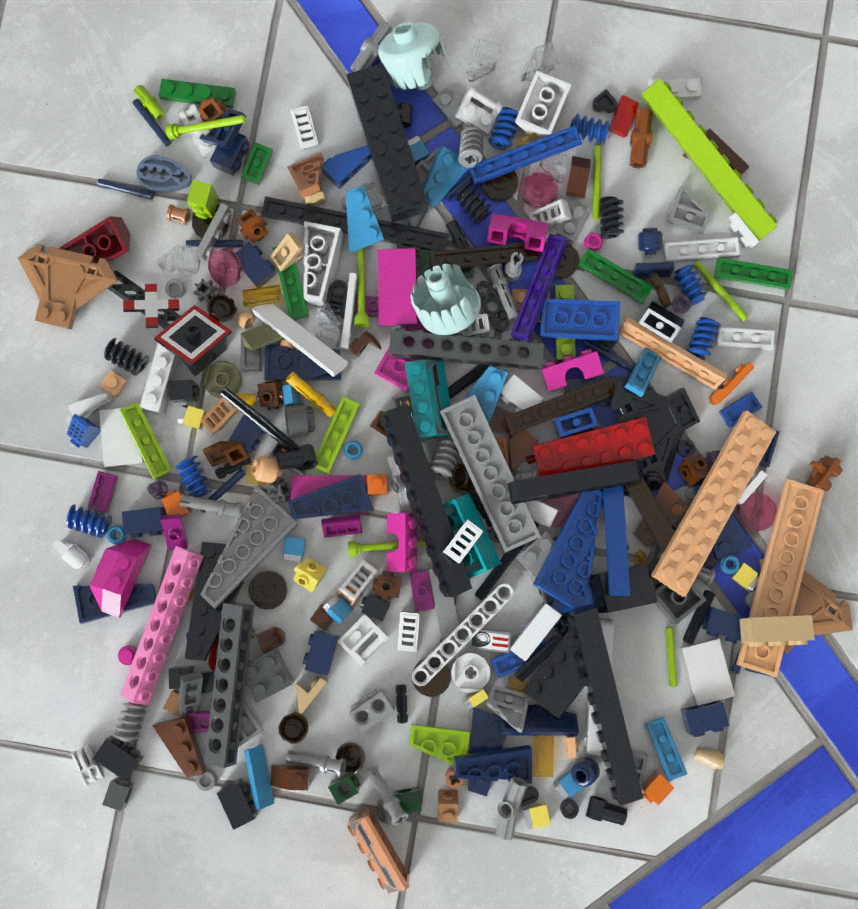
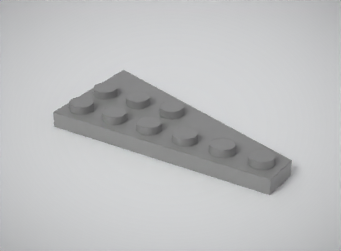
M257 485L200 594L215 609L298 525L294 518L276 502H273Z

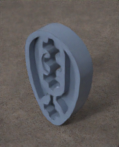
M148 156L137 167L138 181L150 192H176L189 187L192 183V176L189 171L176 161L163 156ZM146 169H148L150 173H155V170H157L159 174L164 175L167 172L169 176H165V179H163L161 175H156L154 178L152 174L147 173L144 176L142 172H146ZM183 175H185L187 179H184L183 182H181L179 177L181 178L183 177Z

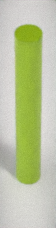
M665 627L669 686L676 687L673 627Z

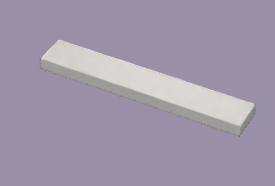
M267 299L252 309L254 315L333 377L347 367L348 362Z

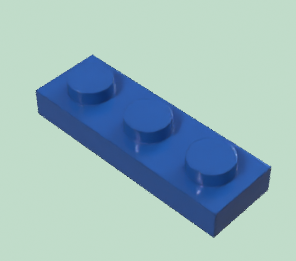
M545 637L526 661L512 651L490 659L497 677L501 678L519 670L546 643Z

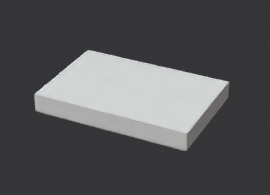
M122 408L99 411L105 468L144 463L119 412Z
M719 638L681 647L697 706L735 696Z

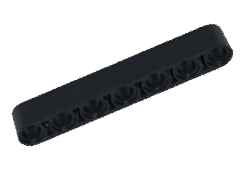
M630 461L516 480L508 483L507 486L511 504H519L631 485L641 482L642 478L638 462Z

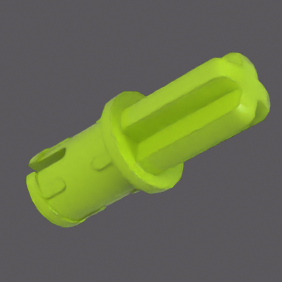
M143 85L136 86L134 93L143 102V107L147 108L156 120L163 118L166 113L156 102V98L151 96Z

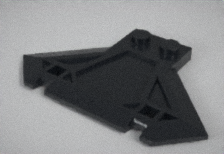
M617 380L610 402L612 411L618 409L620 416L616 418L617 422L621 423L645 416L655 455H652L654 458L653 462L650 456L636 459V461L640 462L643 460L645 464L641 468L643 475L655 471L660 474L661 481L668 482L683 431L700 422L685 388H680L667 396L646 390L642 397L625 388V382ZM626 404H628L630 407L629 411H627L625 407Z

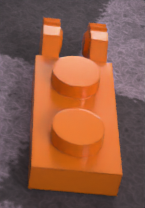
M751 362L744 365L741 363L734 370L736 374L732 378L728 377L721 384L723 388L711 394L709 397L710 404L717 405L723 402L722 400L755 368Z

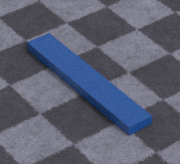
M574 125L481 161L469 169L476 186L582 145V141L577 127Z
M623 486L603 489L609 596L630 595Z

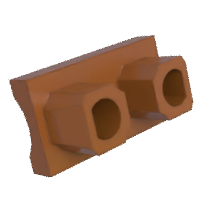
M826 455L824 458H820L818 462L812 460L809 465L813 470L810 472L811 476L806 483L809 486L829 491L832 487V483L828 480L830 476L837 477L843 471L839 465L841 460L837 457L831 458Z

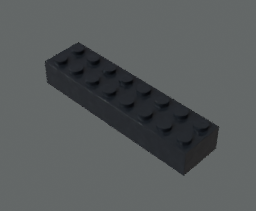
M383 64L346 74L348 87L391 222H397L428 212V203Z

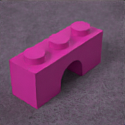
M493 213L487 242L506 245L509 238L516 237L525 242L524 249L543 252L548 223Z
M590 348L581 351V355L573 357V354L562 357V361L555 363V361L544 363V367L540 370L546 389L552 391L567 386L565 374L573 367L580 369L584 379L603 374L598 352L592 351Z
M387 513V533H394L399 539L397 550L387 552V572H417L418 521L414 518L413 513Z

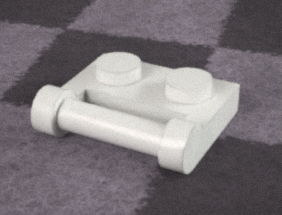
M470 85L455 117L471 127L475 126L482 129L484 134L487 135L502 108V104L492 101ZM471 97L491 108V113L470 101Z
M364 614L337 642L363 666L366 663L365 660L383 642H386L389 637ZM375 632L378 637L361 654H358L356 650Z

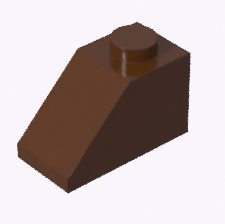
M527 430L508 436L511 439L508 442L510 468L513 472L532 451V445H536L539 442Z
M271 765V786L286 790L309 789L311 768L298 765Z

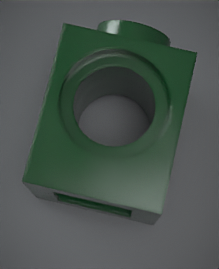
M348 772L331 782L328 788L337 805L358 794L361 784L356 775L353 776L351 772ZM348 783L351 786V790L343 791L341 784Z
M419 786L395 791V796L399 798V804L403 811L407 813L422 811Z

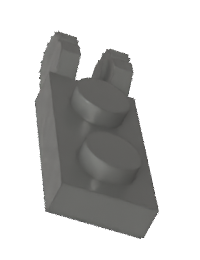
M201 672L181 675L178 700L180 716L186 714V707H190L192 713L198 711L203 682Z

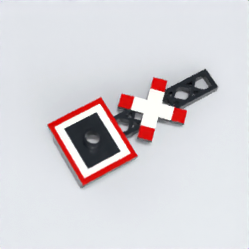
M117 270L114 271L115 276L122 284H113L108 289L123 299V312H141L146 316V328H158V325L161 326L164 330L154 337V340L183 360L195 377L227 350V337L232 331L199 307L194 305L183 315H179L175 312L180 311L179 299L158 300L157 284H145L144 290ZM125 291H134L136 294H127ZM158 311H163L164 314H158Z

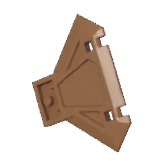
M40 244L35 245L18 257L40 299L35 321L72 330L77 309L118 282L107 259L100 258L98 263H94L93 256L49 247L48 252H45L44 245Z
M764 558L759 559L760 570L762 568ZM804 570L793 616L812 615L814 635L853 630L849 604L844 600L838 604L835 601L837 595ZM829 607L834 609L832 613L828 611ZM785 645L784 652L789 653L794 645Z

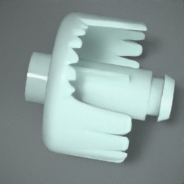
M427 22L401 23L380 43L378 49L379 58L389 83L395 88L400 87L402 90H406L407 85L409 89L425 90L431 86L433 77L431 76V66L427 54H434L435 49L438 55L442 54L445 59L447 58L439 31L433 24Z
M443 264V271L437 265L433 267V271L429 269L424 272L425 278L423 275L418 277L417 284L413 285V291L411 292V302L421 324L426 330L438 335H451L466 329L475 321L481 309V299L477 290L468 283L460 266L453 264L451 267L450 264Z

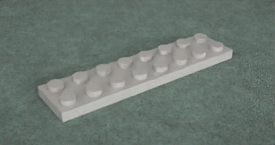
M476 395L441 410L440 413L504 551L508 552L541 537L526 503L511 504L507 484L515 481Z

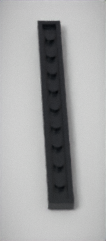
M265 196L261 212L262 217L304 225V221L332 226L341 228L343 233L348 234L347 213ZM377 219L385 239L383 240L384 242L401 243L405 246H416L430 251L446 250L449 238L447 233Z

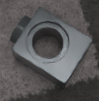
M119 777L114 778L109 783L102 805L122 811L127 806L134 783L129 782V779L124 781Z

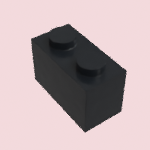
M652 301L641 317L639 324L672 343L685 320Z
M111 735L105 739L93 760L126 781L132 776L144 757L140 755L138 749L128 747L124 744V741Z
M242 778L221 788L216 793L233 830L254 820L259 811L255 810L254 801L249 796V786L246 782L243 783Z

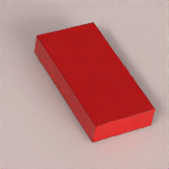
M622 95L608 131L622 138L627 137L639 103Z

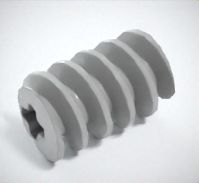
M474 126L465 127L461 130L458 160L463 167L472 168L481 162L484 143V132L482 129Z
M439 438L432 461L429 465L434 480H444L452 476L451 471L454 470V464H456L455 458H458L459 454L454 441L449 438Z
M129 701L128 703H123L127 710L120 712L125 718L118 719L123 725L116 726L115 728L120 733L114 734L113 737L124 742L135 743L140 736L137 732L142 729L139 724L144 722L141 716L146 715L144 709L148 708V705Z

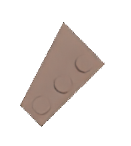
M321 152L287 166L303 198L312 196L321 190L324 161Z

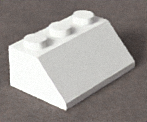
M536 71L515 123L530 137L535 139L551 135L572 84Z

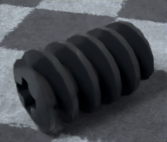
M469 181L454 193L456 195L455 200L460 201L459 205L461 207H465L464 211L469 213V218H474L473 223L479 224L491 215L492 211H488L491 205H483L486 199L479 200L481 193L474 194L477 188L473 187L470 189L472 181Z
M613 196L600 198L599 201L602 203L600 204V217L602 218L600 220L602 225L600 227L602 232L600 237L603 239L616 238L624 233L623 229H619V227L624 226V222H619V220L624 218V215L619 214L624 211V208L618 207L624 201Z
M117 338L110 340L104 352V358L107 361L111 360V363L117 364L118 367L124 368L125 371L131 372L134 376L143 371L149 361V356H145L142 359V352L135 355V348L129 352L130 346L128 344L122 348V341L116 344Z

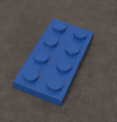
M546 299L542 308L540 337L618 341L621 303L620 301Z

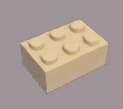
M812 615L739 619L741 642L748 643L749 647L767 646V642L768 646L808 645L807 640H815Z

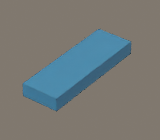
M645 347L625 388L642 397L661 356Z
M664 717L645 723L667 780L671 781L687 775Z
M257 745L244 750L255 810H260L274 804L263 745Z

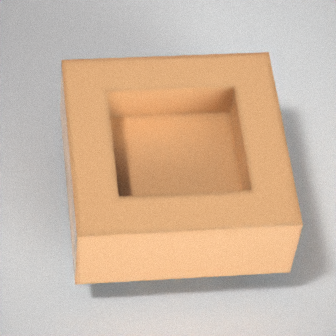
M110 370L99 386L118 397L128 381Z
M565 736V751L568 758H576V752H579V741L575 739V736Z

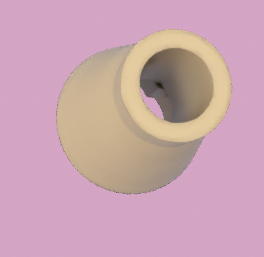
M697 747L694 758L714 770H721L725 761V754L718 750Z

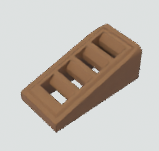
M222 397L202 418L201 422L211 434H215L224 428L238 410Z

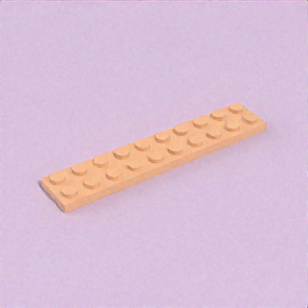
M749 411L742 412L651 574L652 577L681 596L686 597L776 434L774 429Z
M785 479L749 618L793 616L824 490ZM767 642V646L749 647L748 643H742L736 665L777 677L785 645L768 646Z

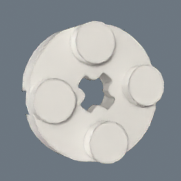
M472 652L464 653L458 656L452 665V680L464 692H478L490 679V667L485 658L479 654ZM469 667H473V670L476 671L472 678L465 674V670H468Z

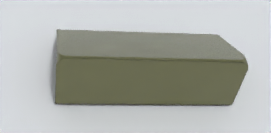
M267 324L241 333L244 346L252 351L285 339Z

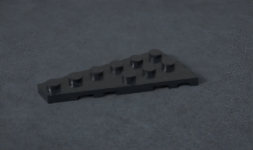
M202 542L200 554L204 557L196 578L185 659L206 661L220 630L223 603L235 602L244 584L243 580L216 609L200 595L226 544Z

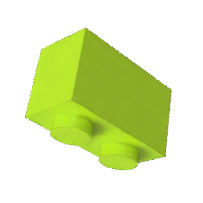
M193 180L187 203L197 217L207 219V217L213 218L219 199L218 194L212 184Z

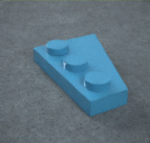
M444 146L439 147L422 186L427 203L432 207L437 206L468 170V168L463 167L459 163V155Z
M365 185L347 191L349 253H352L385 239Z
M491 365L464 398L467 399L476 395L488 423L491 421L508 371Z

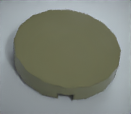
M218 361L206 369L203 383L206 390L212 396L221 399L222 397L219 393L224 387H228L235 394L240 390L242 376L234 364L227 361Z

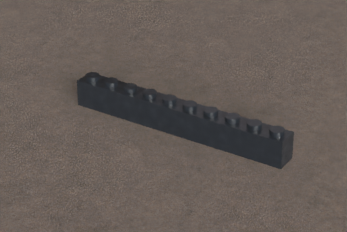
M405 404L380 413L381 425L386 430L387 442L392 447L394 462L399 467L400 479L405 484L407 498L413 507V516L418 521L420 535L425 541L427 555L431 558L433 564V572L440 583L439 589L444 597H455L472 589V585L463 560L457 563L443 552L454 538V534L409 406ZM454 547L450 549L458 556L461 555L460 552Z
M592 604L569 610L570 617H568V623L575 634L572 639L575 648H578L579 651L577 656L580 667H583L584 671L582 680L589 691L586 694L589 705H592L594 711L591 713L592 720L598 727L596 736L598 742L602 744L603 750L600 752L603 761L607 764L605 773L612 784V787H610L611 796L620 805L644 799L598 610Z

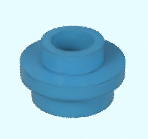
M350 441L344 447V454L348 459L357 460L363 454V447L357 441ZM356 447L357 453L351 454L350 449Z
M119 525L112 526L107 532L109 542L115 545L124 542L127 538V535H124L123 527ZM117 531L121 534L118 539L115 537Z
M728 555L721 558L720 568L724 573L733 574L738 571L740 564L737 557ZM727 561L732 563L730 568L726 566Z

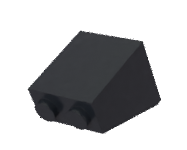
M650 564L628 566L629 596H609L607 571L591 574L589 585L592 590L593 604L597 608L598 613H609L657 603Z

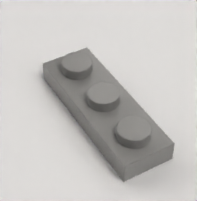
M223 203L220 204L195 252L204 261L213 254V246L222 237V229L225 224L229 223L232 216L230 208Z

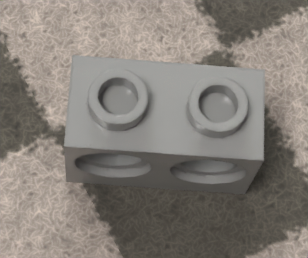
M382 689L380 691L373 690L367 695V700L362 703L359 700L350 707L352 710L349 712V716L362 734L395 711V707ZM381 699L384 701L385 706L378 709L374 706V701ZM362 710L366 711L368 718L361 720L358 718L357 713Z

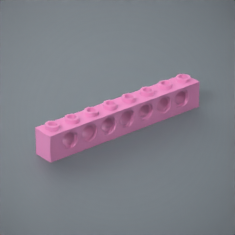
M178 546L174 549L120 694L132 703L149 705L204 557L192 550Z

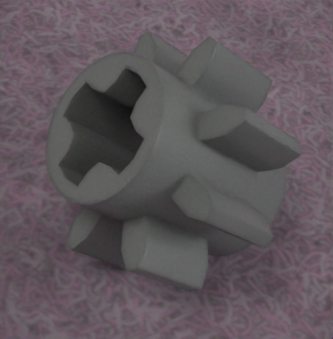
M202 278L199 284H194L197 290L193 293L196 296L199 295L198 300L200 302L203 299L209 302L210 298L215 296L214 291H217L218 288L212 286V280L205 282Z
M284 478L276 479L275 482L267 486V494L270 498H273V502L286 501V496L291 494L290 485L285 482Z

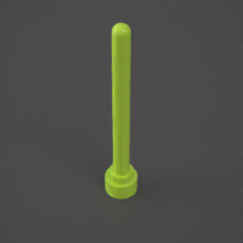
M240 115L185 126L173 123L168 124L165 131L167 137L173 140L179 139L185 133L241 124L246 121V118Z
M365 248L357 250L358 313L354 317V326L357 328H367L370 325L365 304Z
M417 539V547L426 546L424 539ZM350 541L348 542L349 557H356L361 552L397 549L399 541L370 544Z

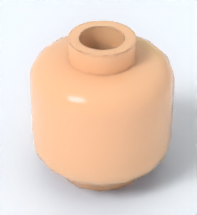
M261 456L253 462L252 475L255 476L257 481L273 483L277 478H280L282 470L279 468L277 459Z

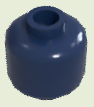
M644 228L638 234V250L645 251V255H656V251L662 249V232L658 231V228Z
M588 757L581 758L571 769L572 779L582 787L591 786L600 775L599 765L595 760Z

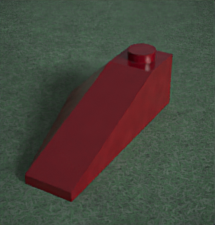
M110 216L58 249L93 256L94 263H98L100 258L111 261L130 251V233L122 217Z

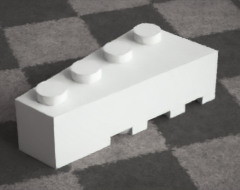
M304 221V298L309 304L326 307L345 235L341 228Z

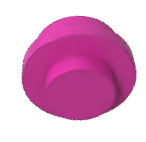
M590 233L585 237L584 247L586 249L589 248L597 252L602 247L603 240L600 235Z
M131 645L122 647L118 652L119 661L124 665H131L137 649Z

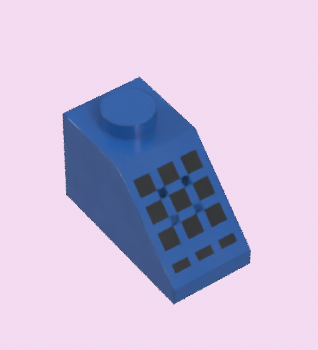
M74 414L67 435L71 437L70 442L78 448L80 446L88 448L101 432V429L89 419Z

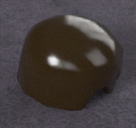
M217 294L212 296L207 303L208 314L221 323L230 321L237 312L234 299L226 295Z
M457 464L454 466V470L451 471L452 476L449 478V485L452 489L459 493L468 494L475 491V486L465 465Z
M298 712L284 716L278 726L279 735L283 741L290 744H296L304 740L309 731L307 719Z
M348 742L342 744L337 749L335 758L338 760L346 759L345 772L356 774L364 765L365 752L358 744Z

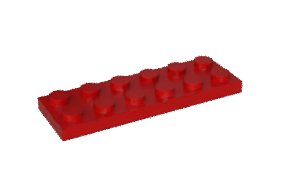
M645 416L532 445L539 476L624 463L655 455Z

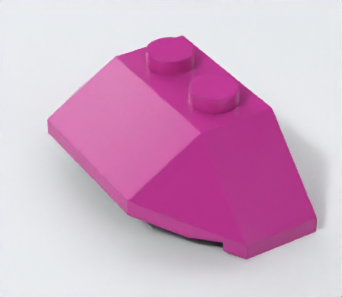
M131 539L105 549L89 585L102 612L121 618L150 551L151 544Z

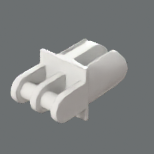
M62 540L54 542V549L61 554L59 559L64 560L72 568L82 569L90 563V558L78 547L79 544H70L68 541Z
M90 744L85 745L84 748L78 751L71 752L79 771L77 775L80 776L84 786H88L90 782H96L98 778L102 779L105 777L101 765L93 760L95 754Z

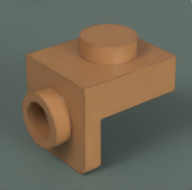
M438 790V822H458L457 790Z

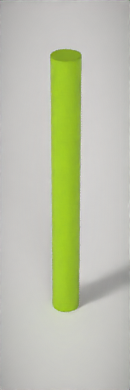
M600 145L594 146L593 220L600 219L599 200L601 198L602 146Z
M697 261L695 263L696 270L742 321L746 320L749 316L702 263Z

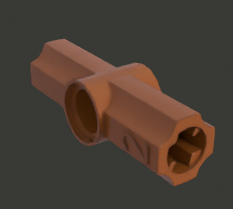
M645 108L636 111L634 129L630 139V146L632 148L629 165L638 169L646 167L648 148L652 140L651 124L653 112Z

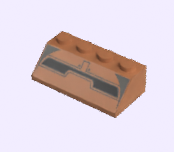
M369 806L350 817L349 825L347 826L353 837L356 836L359 843L357 845L362 854L366 853L369 859L367 862L372 872L376 871L379 876L377 880L383 890L386 889L388 894L408 889L410 875L371 807Z

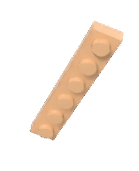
M628 316L619 328L618 332L620 335L642 348H648L661 356V359L714 390L726 378L727 374L676 344L670 343Z

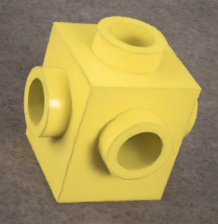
M307 557L303 563L300 561L295 567L294 571L296 574L293 580L300 586L313 592L327 569Z

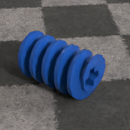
M509 107L502 108L497 118V123L494 125V130L491 132V137L488 140L492 147L504 151L506 147L512 146L509 140H514L515 136L513 134L518 131L515 127H519V125L515 123L519 112Z
M578 113L572 118L570 127L576 125L582 140L589 136V142H591L595 137L596 144L601 139H603V145L605 144L609 130V121L602 125L601 119H598L595 124L594 117H591L587 122V116L584 115L580 120V114Z
M695 264L686 265L672 273L676 274L675 280H680L677 286L683 287L680 292L681 294H686L683 299L684 301H689L687 307L706 300L704 297L708 294V292H701L705 285H698L702 279L695 278L699 272H692Z
M700 317V320L696 322L698 327L694 328L695 334L691 336L693 341L689 342L690 348H687L686 351L701 360H705V355H711L707 348L714 347L709 342L716 341L712 334L717 335L719 333L714 328H720L721 324L711 318Z
M192 456L176 465V469L182 470L179 476L185 477L182 483L188 484L184 488L186 491H191L188 495L202 497L211 493L212 490H206L210 485L209 483H203L207 476H200L204 469H197L201 462H194L198 456Z
M73 504L67 514V527L69 529L74 528L76 531L81 530L85 534L89 532L91 536L96 535L97 538H103L111 526L112 517L109 516L105 520V514H101L97 518V511L91 516L90 509L83 513V507L80 506L76 511V505Z

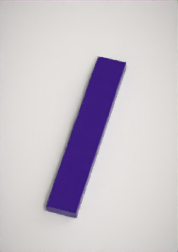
M549 234L510 334L512 338L530 341L568 243L567 237Z

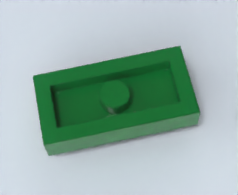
M254 143L241 175L242 179L260 185L273 153L272 148Z

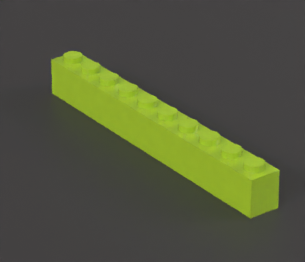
M658 79L641 94V98L733 214L736 212L758 241H760L778 227L775 224L777 223L776 218L771 213L767 214L764 210L765 205L759 198L755 199L752 195L754 193L752 188L748 184L744 185L740 180L742 178L741 174L736 169L732 170L729 166V159L724 154L720 155L717 151V144L713 140L709 141L705 136L707 134L705 129L701 125L697 126L693 121L695 120L694 115L689 110L686 112L682 107V100L678 96L674 97L670 92L672 90L670 85L666 81L662 82L661 79Z

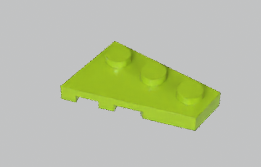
M412 724L409 745L441 759L447 764L453 765V756L468 754L470 731Z

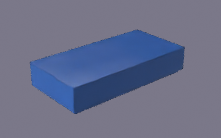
M750 392L719 413L730 428L737 423L743 411L747 410L753 414L761 409L762 406L754 393Z

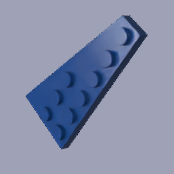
M599 490L579 493L533 583L534 586L572 609L585 606V599L588 596V579L591 576L595 550L594 540L598 530L596 526L598 516H600L603 492Z

